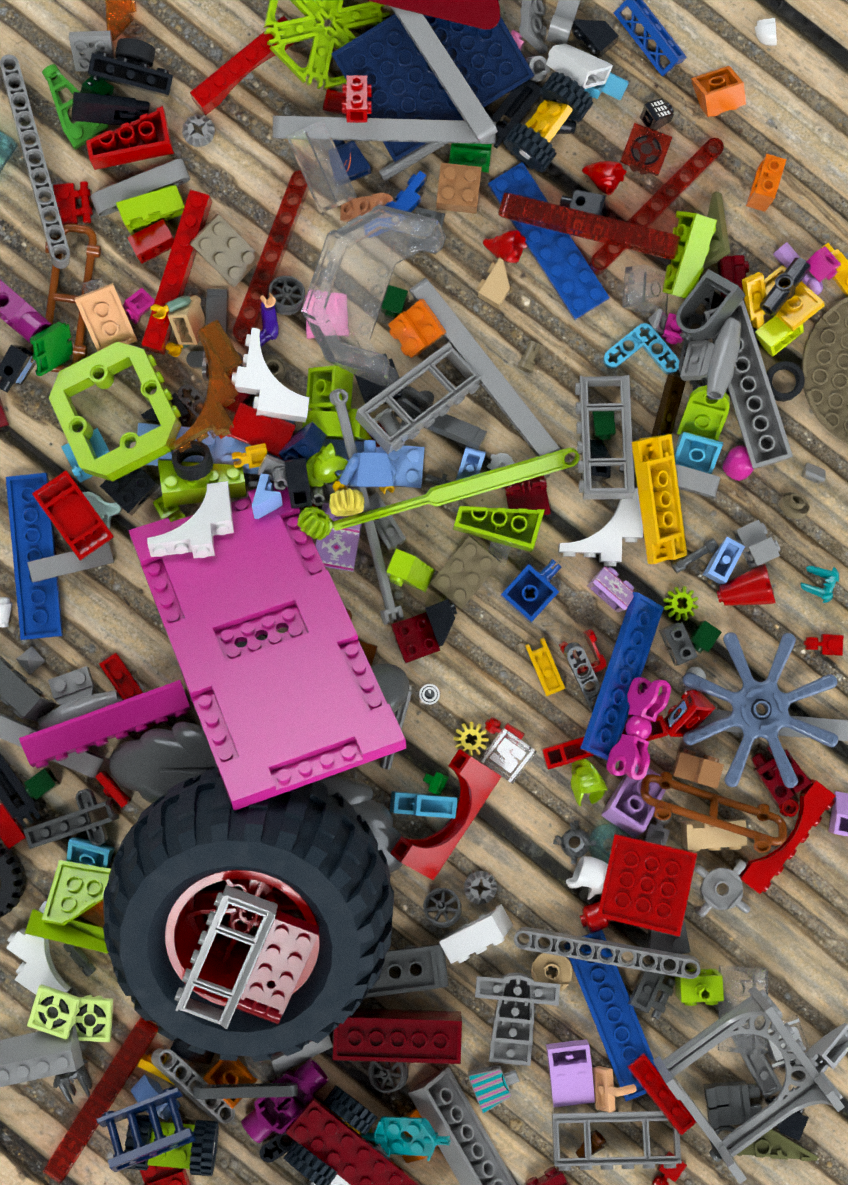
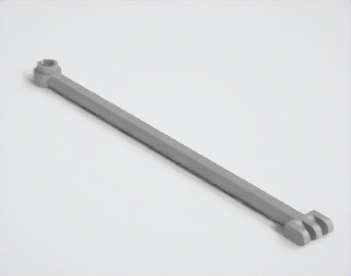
M336 389L330 393L329 398L337 410L348 459L350 460L352 455L358 452L346 407L348 394L344 389ZM355 487L362 492L364 497L363 512L370 511L371 505L366 487ZM372 520L364 524L385 610L380 611L383 624L387 625L390 622L402 620L404 616L401 606H395L375 522Z

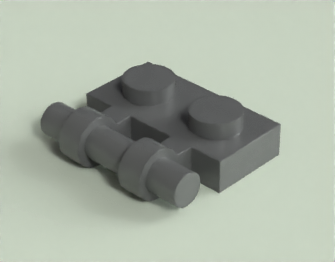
M642 971L628 1004L644 1013H649L652 1007L654 1011L651 1017L659 1020L661 1014L667 1008L665 1005L669 996H672L674 992L675 981L668 978L666 984H663L664 974ZM660 990L662 993L657 1002L655 1001V997L658 991Z

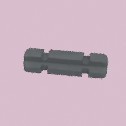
M66 943L63 945L64 949L71 953L70 956L78 967H82V972L87 977L95 972L96 968L92 963L88 962L89 959L80 947L77 948Z

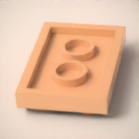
M113 283L75 298V302L97 352L117 341L124 344H131L137 341V337Z

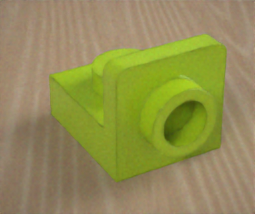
M163 496L153 501L161 519L169 518L170 522L186 517L179 505L164 507Z

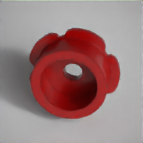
M791 797L778 807L780 808L781 815L793 817L797 814L799 804Z

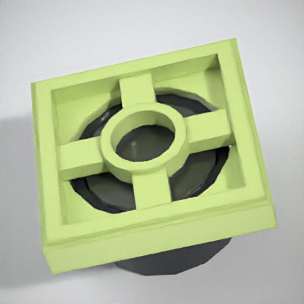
M42 984L39 985L27 1026L63 1039H68L71 1028L77 1020L76 1015L80 1011L78 1007L80 997Z
M92 995L80 997L78 1005L80 1011L76 1015L77 1020L75 1022L79 1041L110 1042L113 999L103 998L99 995L96 997H92Z

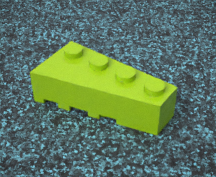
M396 549L386 573L391 583L402 586L404 583L426 593L435 570L416 556Z

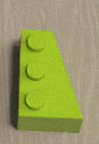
M167 185L160 190L116 202L124 225L131 235L162 219L166 222L181 216L185 207L176 185Z
M312 407L311 411H308L306 422H303L302 428L313 422L327 435L325 439H343L336 408L324 411L323 408ZM350 409L348 415L354 440H374L355 419L358 409Z

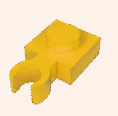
M263 443L245 447V453H232V459H240L233 462L235 468L248 464L250 469L260 467L267 454L266 444Z

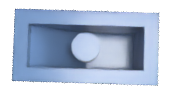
M726 537L712 556L703 575L720 585L726 583L745 546Z

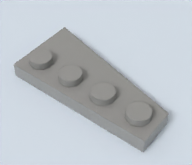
M522 0V7L520 9L521 24L519 26L520 35L540 54L546 53L548 48L543 42V36L547 34L546 27L542 25L545 7L541 0Z

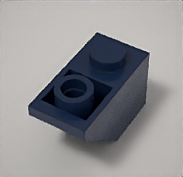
M311 422L300 429L278 455L284 460L308 459L320 451L327 435Z

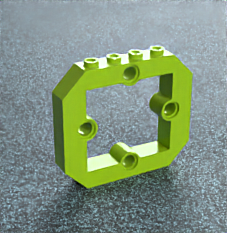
M117 341L59 371L49 400L79 467L87 474L115 481L172 451L182 425L179 420L181 414L177 406H173L170 401L173 397L169 389H165L162 384L165 382L164 377L154 367L157 365L156 360L152 354L148 355L142 348ZM133 365L141 382V393L151 403L161 426L140 437L134 432H127L120 438V447L97 458L89 440L93 436V427L83 417L78 416L70 397L93 385L100 389L109 388L114 382V374ZM104 373V376L98 379L99 375ZM153 389H157L154 394L150 395V392ZM83 426V429L77 432L78 428ZM136 442L133 448H129L131 443Z

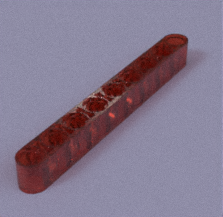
M719 138L709 139L593 255L589 266L594 274H603L720 157L724 149L722 140ZM714 146L718 152L712 153L708 147ZM699 160L704 166L697 167L694 161ZM680 175H687L690 181H682ZM666 189H673L675 195L669 196L666 193ZM658 203L661 209L654 210L651 204ZM644 217L647 220V224H640L637 218ZM623 232H631L633 238L626 239L623 236ZM614 245L618 248L619 252L612 253L608 247ZM598 259L602 260L604 262V267H597L594 264V261Z
M295 171L290 178L234 324L233 335L240 344L246 343V336L243 338L239 337V330L246 329L248 334H251L252 328H257L261 317L262 301L261 299H253L252 295L254 292L260 291L267 300L269 286L276 278L310 189L309 177L304 171ZM298 179L306 180L302 186L296 185L295 182ZM295 197L299 199L294 205L288 203L290 198ZM284 216L291 217V221L287 224L282 223L281 219ZM277 235L284 236V240L279 243L275 242L274 238ZM269 254H276V260L272 262L266 260ZM262 273H269L270 277L267 280L259 279ZM248 310L255 311L254 317L250 319L245 317V313Z
M511 193L503 194L498 211L499 216L509 220L665 259H675L680 242V237L672 233Z
M142 1017L138 1020L45 1166L42 1173L58 1184H61L99 1126L97 1119L102 1117L103 1113L108 1112L158 1033L159 1027L150 1020L145 1021Z

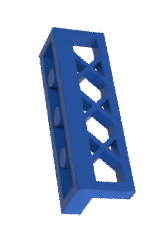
M625 0L614 12V15L661 76H665L675 65L682 63L687 58L643 0ZM627 6L632 11L631 20H627L621 13ZM636 23L642 24L644 27V36L636 33ZM648 39L656 42V52L649 50ZM660 55H665L671 62L665 69L660 64Z

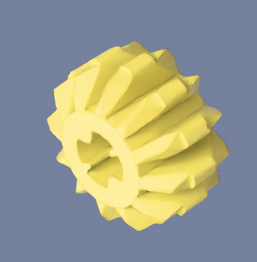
M357 489L336 491L330 495L329 500L331 514L337 517L357 515L363 512L365 504L362 492Z
M470 722V729H467L465 723H463L462 727L465 731L462 732L460 729H456V732L461 737L453 738L455 741H461V743L455 745L456 749L464 746L462 751L466 752L468 749L470 756L473 755L472 750L474 749L476 754L480 755L478 747L480 746L484 750L487 748L481 744V741H489L486 737L481 738L487 731L478 732L481 724H478L473 729L474 723ZM468 734L476 735L477 740H474L476 741L475 744L466 743L465 739H468L466 737Z

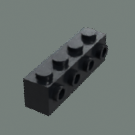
M97 51L96 54L92 53L87 76L164 97L169 96L173 75L169 74V70L162 68L153 70L147 64L137 62V65L122 57L113 59L108 57L109 54Z

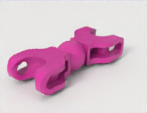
M637 677L631 682L627 698L630 704L628 714L632 715V717L626 723L627 735L622 734L620 741L610 751L607 761V770L610 774L622 776L626 773L627 776L634 780H641L645 777L650 764L649 742L645 739L652 732L650 721L656 722L658 714L668 704L671 686L667 681L655 680L651 683L646 678ZM640 684L643 686L641 692L639 690ZM662 686V692L658 695L659 688ZM620 760L619 767L616 769L615 764ZM636 765H638L637 773H635Z

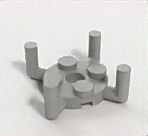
M736 859L733 870L718 867L709 872L696 862L694 871L703 878L700 891L705 900L702 907L697 906L695 908L696 914L704 917L711 908L726 910L735 906L743 913L747 914L750 912V907L741 900L743 897V885L739 875L746 868L745 861ZM721 883H725L728 887L727 892L723 895L717 893V886Z

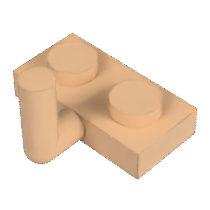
M602 1066L593 1067L596 1110L608 1113L616 1111L615 1096L619 1097L636 1092L634 1084L619 1088L614 1087L613 1069Z

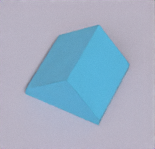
M682 432L679 435L674 453L675 464L712 474L723 442Z
M75 836L68 842L67 861L109 868L115 847L104 844L96 846L90 840Z

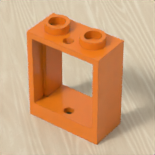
M770 154L765 155L757 167L747 200V207L764 212L768 209L775 199L787 159Z

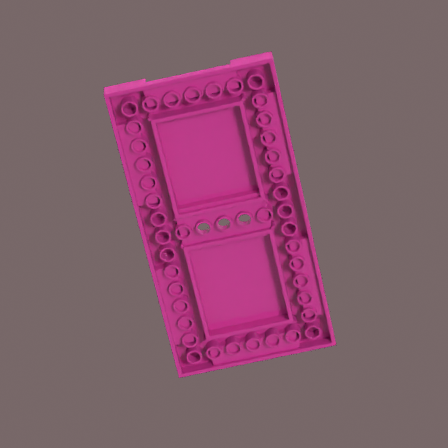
M274 486L273 491L281 493L283 505L259 519H254L252 510L256 489L248 491V497L231 502L234 533L213 536L215 556L194 558L193 553L188 552L165 555L163 557H151L147 538L170 532L187 522L193 515L170 522L169 518H165L129 530L132 544L234 811L406 749L405 737L390 704L386 702L364 654L357 632L329 571L326 570L311 536H307L297 525L300 508L291 509L288 487L278 490ZM283 627L288 629L285 633L277 632L278 629ZM262 634L268 636L265 640L256 639ZM242 641L247 643L244 647L236 646L237 643Z

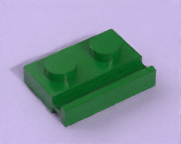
M451 143L449 164L482 167L481 172L489 173L492 144Z

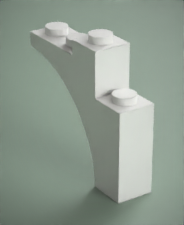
M252 328L251 334L246 336L245 346L249 347L248 354H244L242 366L246 367L238 366L237 373L233 372L231 384L235 385L234 392L259 395L254 398L253 408L257 409L256 415L306 422L310 397H305L289 390L273 376L261 352L260 329Z
M228 481L207 484L206 495L200 508L180 527L165 534L147 538L151 557H163L165 555L192 552L194 558L215 556L213 536L234 533Z
M635 488L633 499H620L614 515L599 532L580 541L560 543L558 545V553H563V557H575V553L584 554V557L595 558L596 554H599V562H604V566H616V563L622 562V539H625V542L636 543L637 539L643 538L638 488Z
M44 901L38 911L44 913L47 901ZM24 928L18 932L14 931L7 940L10 942L7 949L27 962H22L16 970L18 976L15 978V981L35 995L41 984L68 993L72 987L62 979L53 964L49 950V939L25 934L26 930Z

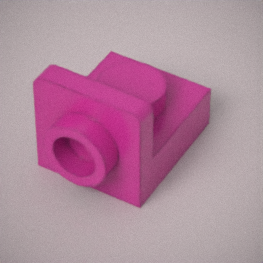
M143 288L138 290L124 301L123 307L128 319L134 324L139 323L140 317L150 310L155 300Z
M669 313L661 338H665V341L670 344H681L683 338L679 335L682 330L677 325L676 315Z

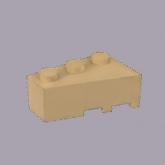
M722 819L723 821L746 828V820ZM680 821L682 847L687 849V851H700V849L715 851L721 850V847L738 850L741 849V846L747 845V837L699 821Z

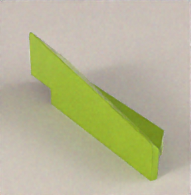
M32 909L25 934L108 954L103 926L73 919L64 926L46 923L42 921L43 913Z

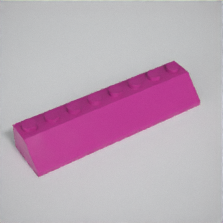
M181 680L20 737L19 741L29 764L32 767L36 766L38 769L49 765L48 762L54 759L57 761L67 759L69 757L68 754L86 752L89 750L88 747L95 744L99 747L109 743V739L127 737L128 732L134 730L136 732L148 729L150 724H163L168 721L167 718L176 716V718L185 716L191 708Z

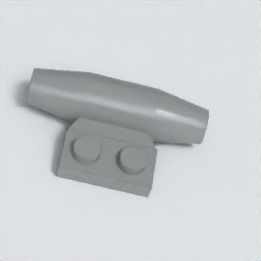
M735 319L725 320L715 344L708 340L690 341L680 375L682 380H702V378L708 376L707 395L713 399H722L733 377L740 348L741 323Z
M87 666L49 679L48 682L53 698L60 706L38 718L39 727L43 730L121 701L120 695L117 690L93 694L95 686Z

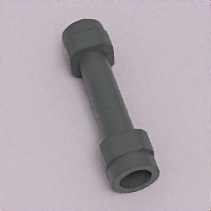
M712 538L703 543V547L686 557L673 561L671 563L673 570L679 573L686 569L688 564L703 555L716 551L719 546L715 539Z

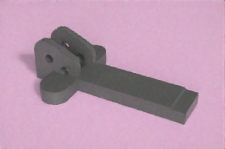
M207 289L205 350L192 351L186 357V361L191 368L202 369V377L205 381H225L226 369L236 370L238 366L242 367L243 356L240 353L226 352L227 289ZM210 356H219V375H209Z
M408 386L404 388L401 398L396 402L414 420L433 405L434 395L430 391L424 390L419 392L413 387ZM445 414L443 417L439 415L435 418V422L426 428L476 450H479L487 435V431L448 414ZM403 420L400 429L407 425Z
M82 789L78 791L76 801L79 811L23 830L29 849L85 830L93 845L99 846L104 844L108 839L104 824L119 819V815H116L112 809L114 800L111 799L97 804L92 790ZM105 806L109 818L91 823L88 812Z

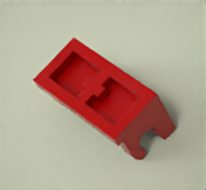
M164 219L127 237L141 264L170 250L174 242V238Z

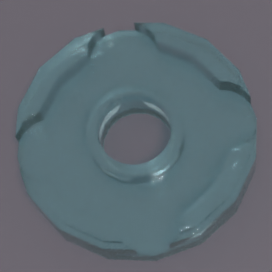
M602 824L596 827L589 836L591 841H597L596 846H590L589 848L591 856L608 864L611 850H605L603 842L606 839L613 840L614 834L627 836L625 831L613 824Z

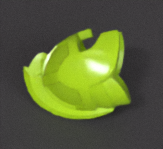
M332 443L322 446L320 451L311 456L306 463L309 483L312 488L314 486L321 487L324 483H332L339 480L342 474L337 476L336 471L344 470L348 463L346 459L336 455V450Z
M584 758L571 764V789L577 804L582 806L581 800L584 793H591L589 795L591 804L597 803L604 796L605 791L608 790L603 777L589 760Z

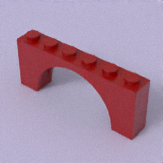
M461 749L457 751L448 765L455 772L460 783V799L456 809V818H451L440 831L424 839L414 840L401 836L390 853L402 864L431 880H434L502 777Z

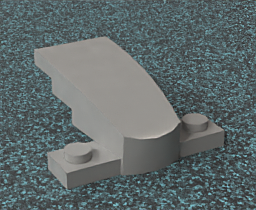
M519 972L503 975L502 978L476 976L475 998L497 1000L492 1027L489 1062L531 1066L534 1003L559 1006L560 984L535 982L528 975Z

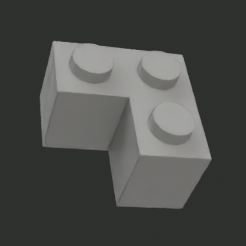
M759 520L733 531L737 542L745 546L742 553L749 568L756 567L780 556L778 542L773 540L772 537L767 538V529L764 523H760Z

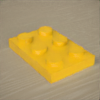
M784 265L764 279L766 296L775 285L776 278L786 271L787 268ZM801 281L795 289L794 296L784 303L775 316L794 331L823 308L824 301Z

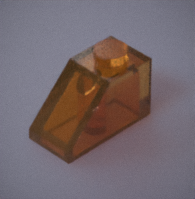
M105 0L107 31H111L112 41H115L134 20L133 13L137 12L135 0Z

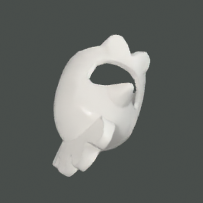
M582 856L576 865L573 877L567 879L566 884L569 888L589 887L587 897L589 900L594 895L602 893L608 864L597 858Z

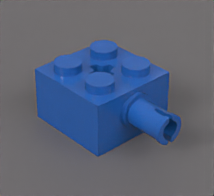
M553 559L541 572H537L528 564L500 595L529 623L559 593L550 584V580L562 567L557 564L552 570L551 568L556 563ZM526 589L529 591L530 589H532L534 591V598L529 597L527 599L525 597L526 592L524 590Z

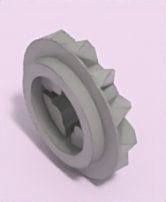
M195 114L192 117H188L183 124L182 134L188 144L194 147H203L212 141L215 128L211 119L205 115ZM194 124L197 127H203L201 130L204 136L198 132L193 134L195 132Z
M473 872L465 880L464 892L471 902L479 905L485 904L495 897L497 884L494 877L488 872ZM480 879H482L483 886L489 888L483 890L481 896H479L477 889L471 888L472 886H478Z

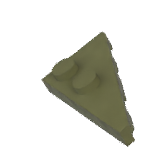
M717 191L712 194L707 217L715 219L717 222L716 231L709 245L710 250L703 265L704 270L730 253L722 194Z
M773 1128L737 1154L738 1156L752 1155L760 1158L770 1157L785 1160L789 1158L800 1159L801 1161H817L819 1158L816 1154Z

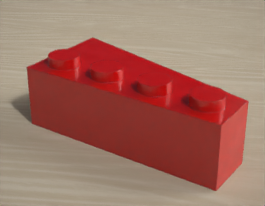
M163 106L157 108V111L139 116L140 119L131 123L126 122L122 124L120 128L114 131L109 130L87 140L89 160L94 170L174 154L167 116Z

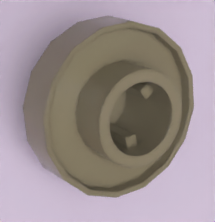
M274 355L264 356L263 358L268 369L281 382L286 374L284 363Z
M785 493L779 501L780 509L789 518L802 519L810 509L806 499L796 493Z

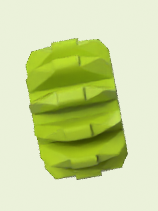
M309 506L299 514L297 525L307 536L322 540L332 531L333 520L329 518L330 516L324 510Z
M686 586L682 587L681 592L678 587H674V593L672 591L667 592L671 599H663L664 602L669 603L668 606L664 607V610L671 609L668 613L669 617L676 613V621L680 620L681 615L684 621L688 620L687 613L690 616L695 615L691 608L698 609L699 607L693 604L694 601L698 600V597H690L694 593L693 590L686 594ZM677 599H679V600L684 599V603H683V605L685 606L684 608H683V607H680V608L677 607V605L679 604L678 601H677Z

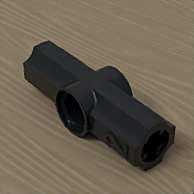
M795 257L786 271L776 278L775 285L761 302L760 308L766 314L775 316L784 303L794 296L796 287L811 269L810 264L800 257Z

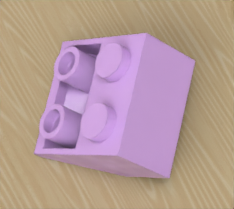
M835 791L836 797L833 799L835 802L832 806L828 832L848 836V793Z

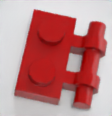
M80 182V190L75 191L74 183L54 184V195L62 225L78 224V217L82 216L83 223H91V215L93 213L89 201L91 190L88 189V182ZM76 199H81L82 207L77 209Z

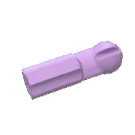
M787 242L773 254L780 264L786 268L789 267L795 257H800ZM809 272L802 279V282L816 295L822 292V281L819 282Z

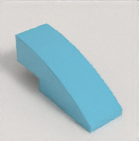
M391 791L390 812L456 818V797Z

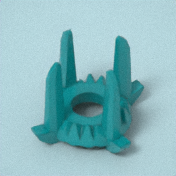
M807 566V572L825 578L826 583L823 584L825 587L823 589L800 583L801 588L824 599L822 603L831 601L836 581L839 582L840 579L838 570L835 567L831 571L815 566Z

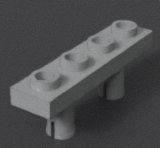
M266 454L258 469V475H261V473L269 474L270 480L274 481L276 489H285L288 487L285 462ZM334 482L324 483L321 487L314 486L312 488L310 486L312 503L314 505L321 506L323 502H330V495L335 493L332 488Z

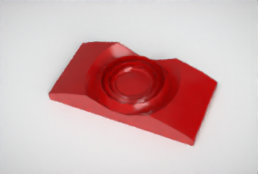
M64 471L32 493L80 561L114 538L67 471Z

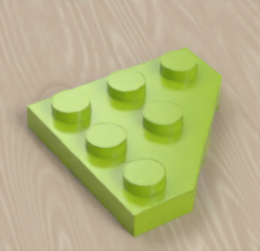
M59 860L42 921L64 926L103 901V893L107 886L111 869Z

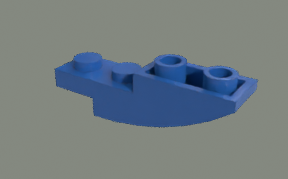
M421 171L417 175L413 174L407 182L409 186L406 190H401L396 196V203L392 201L385 205V210L387 212L391 211L393 215L386 218L368 219L364 225V228H366L364 230L365 236L369 238L391 229L414 211L421 202V196L417 193L426 183L427 175Z

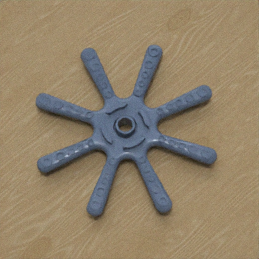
M733 632L726 633L723 641L742 679V689L738 692H731L691 672L683 676V683L687 687L729 702L733 709L732 714L721 720L685 732L683 740L687 745H694L731 727H739L743 731V739L725 776V784L729 787H736L739 784L752 744L755 739L761 737L769 743L784 785L787 788H793L797 785L798 779L778 739V732L780 729L788 727L828 747H835L838 743V736L835 733L791 717L788 707L793 702L835 688L837 678L832 674H828L791 692L783 693L778 689L777 682L795 645V636L791 633L783 634L767 679L763 682H757L751 675L737 635ZM758 704L764 706V715H759L756 712Z

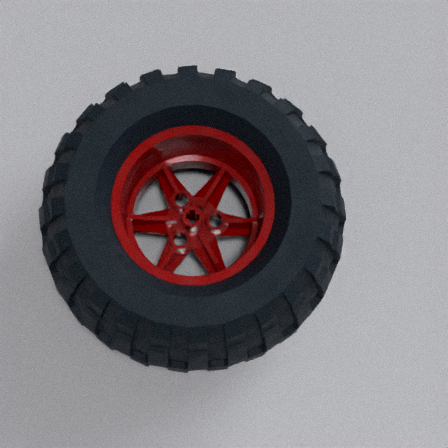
M214 768L207 770L202 775L194 778L191 777L176 784L168 790L166 796H161L141 812L136 824L130 828L122 840L111 867L109 880L103 893L105 922L103 931L107 951L111 958L113 971L119 986L125 996H131L134 1010L145 1021L154 1019L157 1022L159 1034L171 1041L176 1038L188 1043L187 1050L204 1055L205 1050L220 1054V1060L237 1061L238 1056H251L253 1061L257 1062L271 1059L272 1054L276 1052H283L286 1056H290L303 1050V1047L309 1044L310 1040L318 1044L337 1028L340 1023L343 1024L349 1015L352 1016L368 994V990L372 989L379 979L385 962V954L391 945L394 891L390 884L391 875L387 859L382 849L378 850V842L366 820L363 821L362 817L357 815L354 807L339 792L332 796L329 795L327 786L318 780L234 811L219 770ZM225 880L226 884L230 887L240 886L243 888L241 891L277 903V911L300 909L305 918L303 921L319 926L318 937L278 1024L235 1009L229 1026L225 1029L217 1023L179 1009L176 1011L178 1001L174 1000L179 987H184L185 982L182 979L187 968H192L193 963H190L194 950H199L201 944H198L200 935L203 930L207 932L209 925H206L208 917L205 914H210V911H216L215 899L218 892L223 893L224 891H200L208 885ZM228 904L225 914L231 915L227 927L248 934L253 926L259 928L263 918L261 915L232 904ZM216 933L198 978L232 990L251 945ZM194 986L189 997L224 1010L228 1000L226 997Z

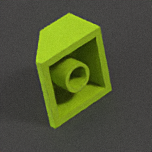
M337 365L308 368L306 397H310L308 409L318 407L330 411V408H335V405L330 402V393L336 389H344L348 394L346 407L347 410H350L354 369Z

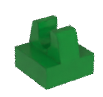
M436 772L435 776L426 773L423 781L430 784L428 791L441 795L449 777L439 772Z

